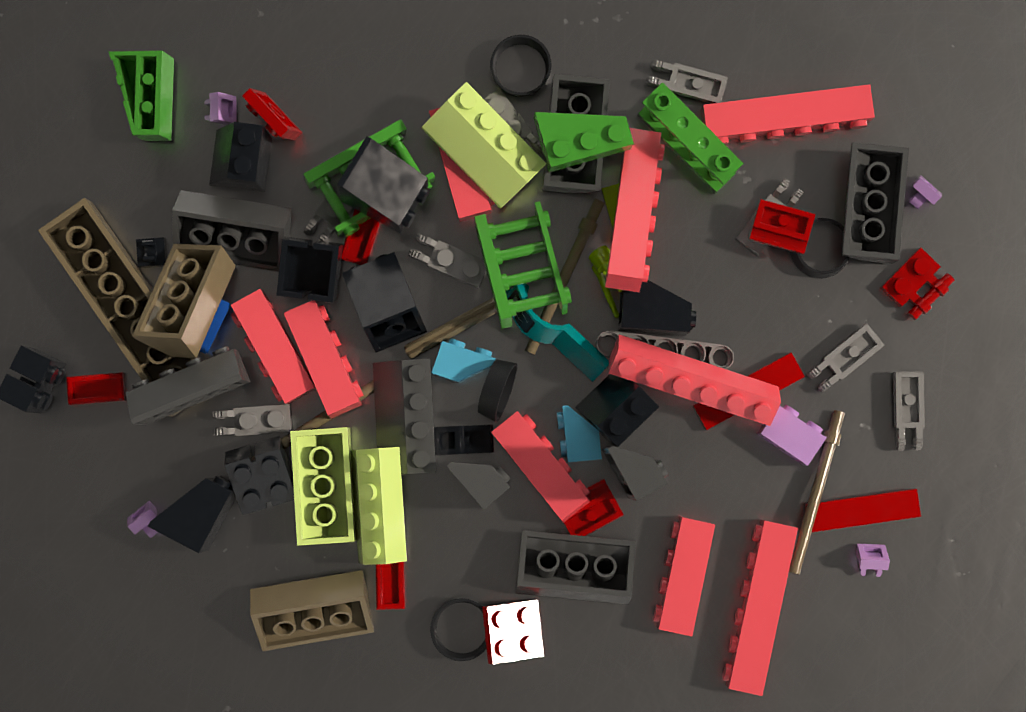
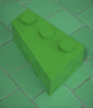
M108 51L110 59L115 66L116 80L121 87L124 98L123 104L132 135L144 141H171L174 58L164 51Z
M535 112L533 117L549 172L628 151L634 145L626 116Z

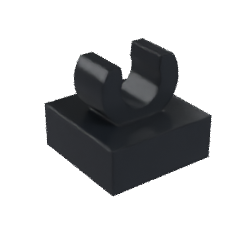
M166 238L136 239L138 267H163L167 260Z

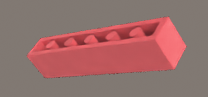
M870 84L705 104L700 110L702 122L725 145L732 139H740L741 143L757 140L756 136L767 135L768 139H777L784 137V133L795 132V136L811 134L814 129H823V132H834L840 130L839 126L850 125V129H860L867 127V123L875 118Z
M630 128L634 145L630 150L623 152L605 287L640 292L642 282L647 283L650 265H645V258H650L653 241L648 240L649 232L653 233L655 228L656 216L651 215L652 208L656 209L658 204L659 192L654 191L655 184H660L662 168L657 167L658 161H663L665 144H660L661 132Z
M620 334L609 357V374L771 426L781 404L778 386Z
M760 520V525L756 524L754 527L752 541H755L756 544L754 553L749 552L746 569H750L748 581L743 580L740 596L744 597L742 608H737L734 624L738 625L736 636H731L728 652L732 653L730 664H725L722 677L729 689L763 696L798 531L797 527Z

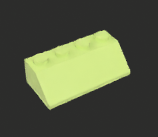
M467 82L421 127L500 209L546 165L545 161Z
M350 428L290 431L297 546L357 541Z
M400 447L352 450L358 563L362 565L405 562L407 561Z

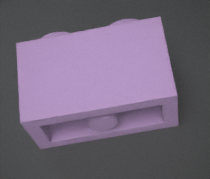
M786 404L784 407L779 406L771 426L763 424L757 435L803 466H808L827 437L821 434L823 429L812 421H808L806 424L797 418L799 413Z

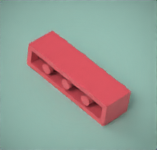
M439 108L429 111L430 118ZM439 147L459 222L473 219L474 216L491 214L490 206L495 205V203Z
M258 289L231 304L234 312L230 315L238 328L243 327L247 337L244 338V341L252 353L256 351L261 359L257 363L265 377H271L274 383L271 389L279 402L283 400L285 404H290L316 390L308 369L265 292L262 289Z
M311 300L284 312V316L327 415L332 419L361 406L360 397L364 396L358 381L352 382L348 372L353 369L347 356L341 357L337 347L342 344L336 331L329 330L326 322L331 319L324 304L319 306L315 300Z
M517 411L491 433L564 523L590 502L586 497L590 492L580 479L574 482L569 475L572 469L562 457L559 460L554 457L551 451L555 448L545 436L539 438L533 431L537 426L528 414L522 417Z
M680 516L678 522H673L670 538L675 539L672 550H667L665 566H669L667 578H661L659 593L663 594L661 605H656L653 621L657 622L656 627L659 630L693 636L716 524Z

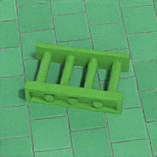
M663 82L642 102L645 107L637 116L652 131L661 132V140L715 194L744 164Z
M401 119L370 136L371 139L383 147L387 145L390 148L393 147L400 159L420 172L403 143V136L406 135L407 128ZM364 140L303 174L304 181L309 189L314 186L317 189L320 188L341 224L335 227V233L338 237L342 234L345 237L352 235L360 229L359 225L371 218L361 212L351 218L330 184V177L339 172L341 175L345 173ZM433 172L426 175L428 177L429 189L433 187L431 184L435 180Z
M540 201L535 202V216L493 225V222H487L486 214L474 216L475 228L501 329L512 327V317L516 316L517 312L559 303L562 315L567 314L568 303H572L571 294L568 286L563 287L547 228L551 226L548 210H542ZM533 227L539 228L542 241L500 250V248L494 249L492 240L496 239L498 235ZM541 252L546 254L549 265L547 267L508 276L506 273L501 274L499 265H502L503 261ZM552 277L556 292L514 302L513 299H507L505 291L510 290L509 287Z

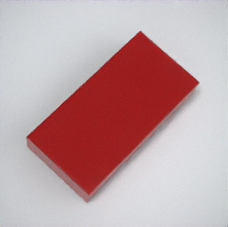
M355 209L353 216L359 214L360 211ZM370 218L359 225L360 229L345 238L342 251L343 261L356 265L368 263L380 222Z
M123 372L66 377L68 405L126 401L125 374Z
M404 562L375 565L376 610L405 609Z

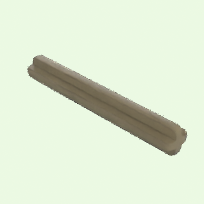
M494 299L487 300L404 346L406 354L410 359H413L441 344L442 341H446L496 314L497 310Z

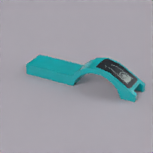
M524 283L514 286L513 289L510 288V290L505 291L507 299H513V302L527 299L530 286ZM532 309L517 312L516 316H513L516 325L526 336L537 342L553 344L592 382L609 366V360L569 323L562 326L552 325L542 320Z

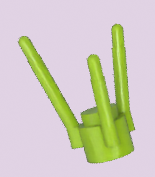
M603 245L589 255V260L593 264L591 269L598 278L614 317L618 318L619 313L610 290L605 287L606 281L603 275H607L610 250L606 245Z

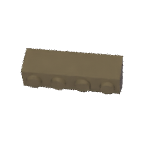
M173 244L132 335L134 339L171 357L197 358L236 267L222 245Z
M362 570L250 589V616L262 651L374 632L368 591Z

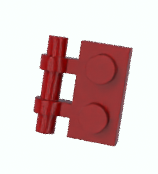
M920 247L880 288L899 307H902L909 300L914 307L908 312V315L912 319L917 320L922 314H926L932 308L930 305L939 296L943 297L949 291L948 287L955 280L948 273L940 280L937 279L934 274L941 266ZM927 283L931 289L923 297H920L916 292Z

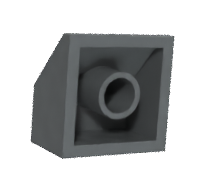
M450 462L447 465L449 470L483 509H486L510 488L507 482L511 478L501 466L495 469L493 465Z

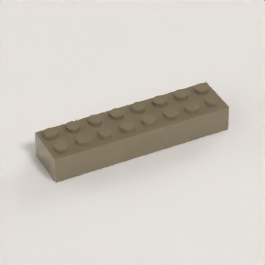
M83 198L38 230L141 380L148 379L151 383L160 379V373L173 368L178 372L187 368L185 363L196 359L171 357L134 339L132 336L153 288L93 202ZM176 412V413L171 414V415H169V416L174 417V416L177 415L179 412Z

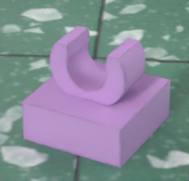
M220 92L209 93V99L204 101V105L210 106V115H205V120L225 125L237 122L236 96Z
M920 175L913 183V187L917 192L909 202L917 209L926 200H929L934 205L942 197V193Z
M149 500L127 518V527L134 534L143 529L152 538L158 532L147 526L157 516V508Z
M857 544L856 556L862 576L866 575L867 569H874L876 577H880L883 570L889 569L890 559L885 545Z

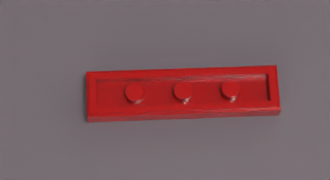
M792 352L748 375V377L778 386L779 391L805 377ZM701 403L693 405L705 430L734 416V414Z
M917 489L820 502L812 532L921 517Z

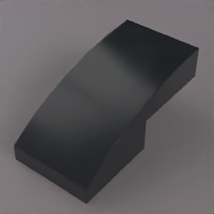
M493 425L434 427L435 455L494 453V438L491 433Z

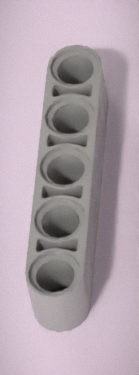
M611 330L602 332L595 342V348L608 358L612 351L608 352L602 349L601 339L609 336L616 342L620 334L657 347L659 344H667L672 352L684 356L685 350L688 347H693L699 352V361L723 369L729 368L734 361L733 351L728 346ZM715 351H722L726 354L727 361L724 366L714 363L713 354Z

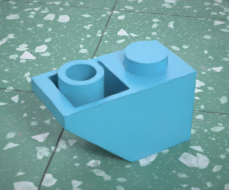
M450 338L448 343L442 341L432 374L460 383L490 368L496 358L491 357V351L476 347L474 352L464 348L466 343Z
M568 405L562 406V412H557L558 429H564L565 440H560L561 457H567V462L602 459L599 430Z

